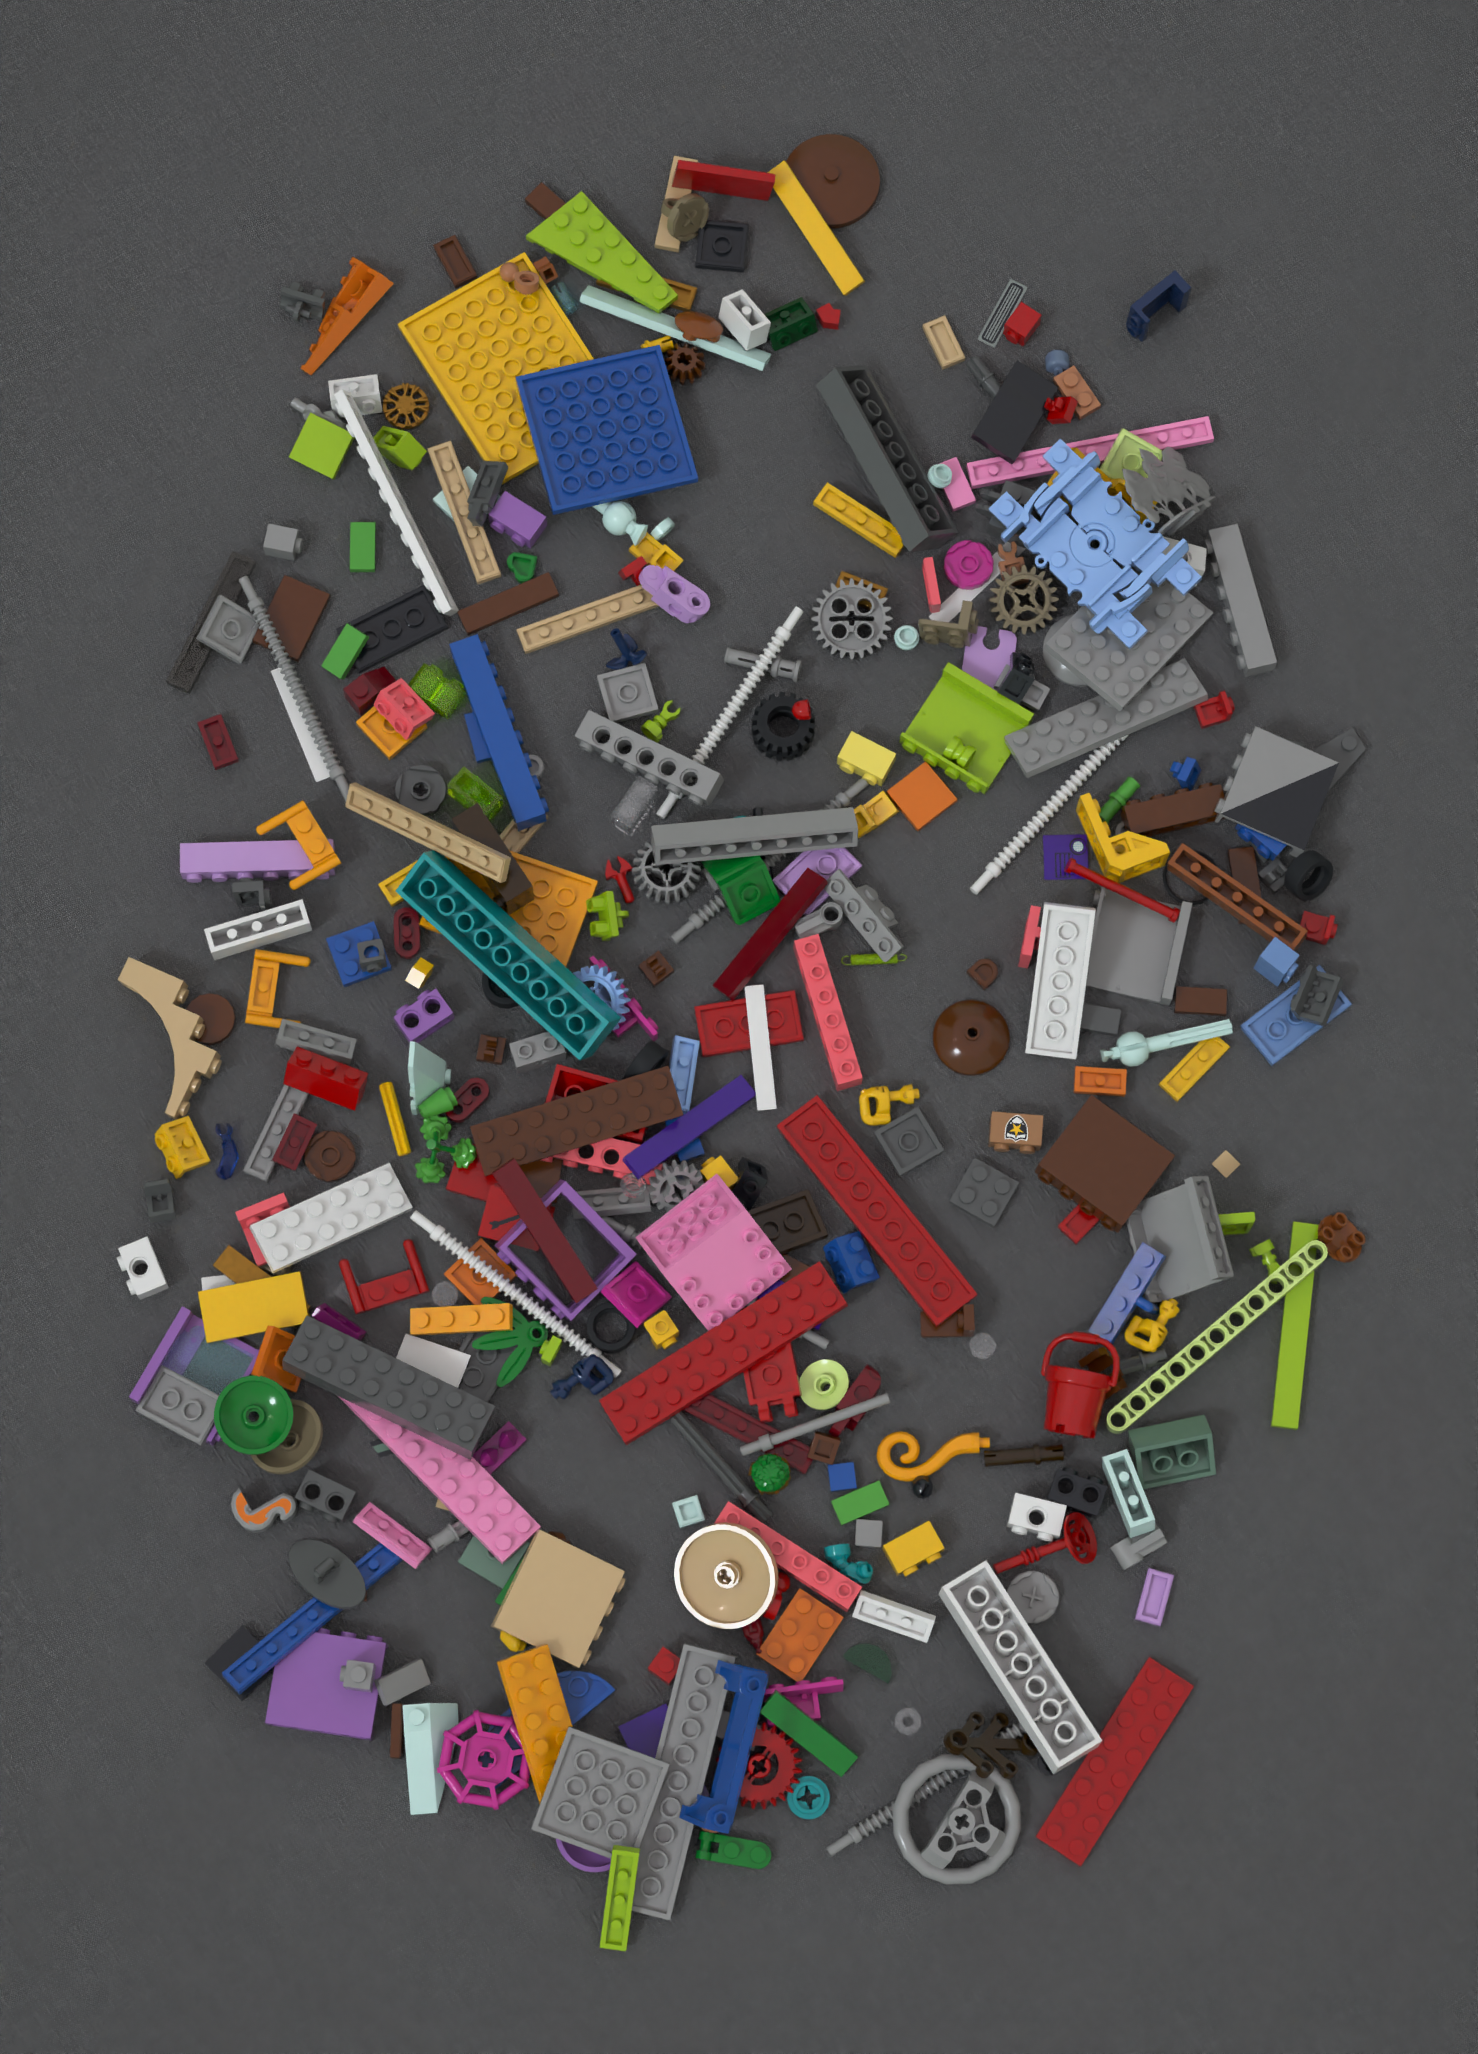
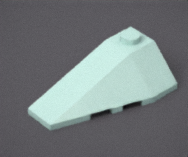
M410 1041L408 1076L410 1097H413L410 1105L412 1115H418L420 1113L418 1105L422 1104L439 1088L442 1087L444 1089L446 1084L451 1083V1069H447L445 1060L417 1042Z
M458 1703L403 1705L411 1815L438 1813L446 1783L436 1770L439 1767L444 1740L442 1734L445 1730L448 1731L459 1723Z

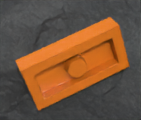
M1075 1066L1073 1093L1125 1097L1127 1069Z

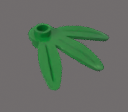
M483 1297L481 1299L482 1305L505 1303L490 1297ZM514 1307L513 1331H495L476 1339L472 1343L473 1348L480 1350H499L517 1345L500 1370L496 1381L498 1387H503L511 1382L526 1365L533 1347L543 1345L544 1341L548 1338V1330L543 1323L540 1324L539 1321L528 1322ZM533 1329L539 1331V1338H535L532 1335Z

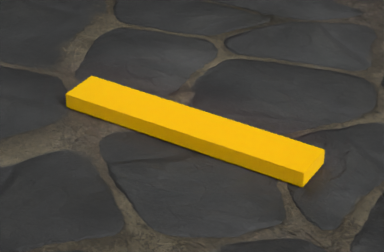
M784 160L767 172L776 175L773 186L774 190L843 295H848L862 285L865 280L787 162Z

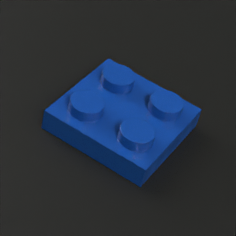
M374 921L326 938L344 987L392 970L385 952L387 967L382 968L378 972H362L357 944L359 942L380 939ZM374 946L366 948L364 956L366 958L379 956V950Z

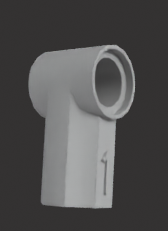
M829 902L824 904L821 909L799 919L793 926L799 939L816 934L820 935L828 930L840 927L843 922L842 908L837 903ZM829 911H834L839 915L834 921H828L824 916Z
M1155 1523V1530L1132 1538L1127 1537L1113 1545L1111 1550L1125 1571L1142 1561L1144 1556L1161 1548L1167 1541Z

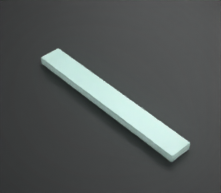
M590 285L587 286L580 297V302L761 371L764 370L771 357L770 353L757 348L746 351L738 341L723 335L720 336L718 342L698 338L696 341H688L683 338V332L676 326L675 317L662 312L659 314L646 306Z

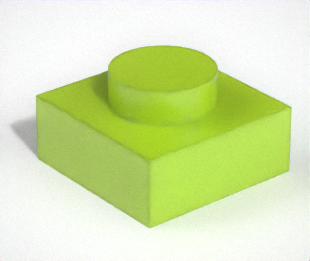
M553 1335L550 1341L547 1339L544 1341L539 1351V1354L542 1355V1363L551 1367L563 1344L562 1339Z

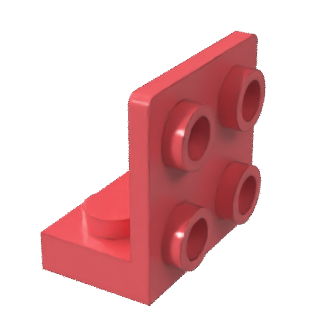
M284 1192L235 1212L257 1266L265 1265L267 1262L250 1230V1225L290 1208Z

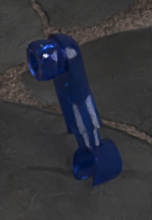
M226 1123V1134L221 1133L220 1124H217L215 1127L216 1133L222 1138L223 1143L221 1144L224 1151L220 1164L216 1169V1174L223 1180L231 1178L239 1159L234 1140H231L230 1137L233 1128L229 1123Z

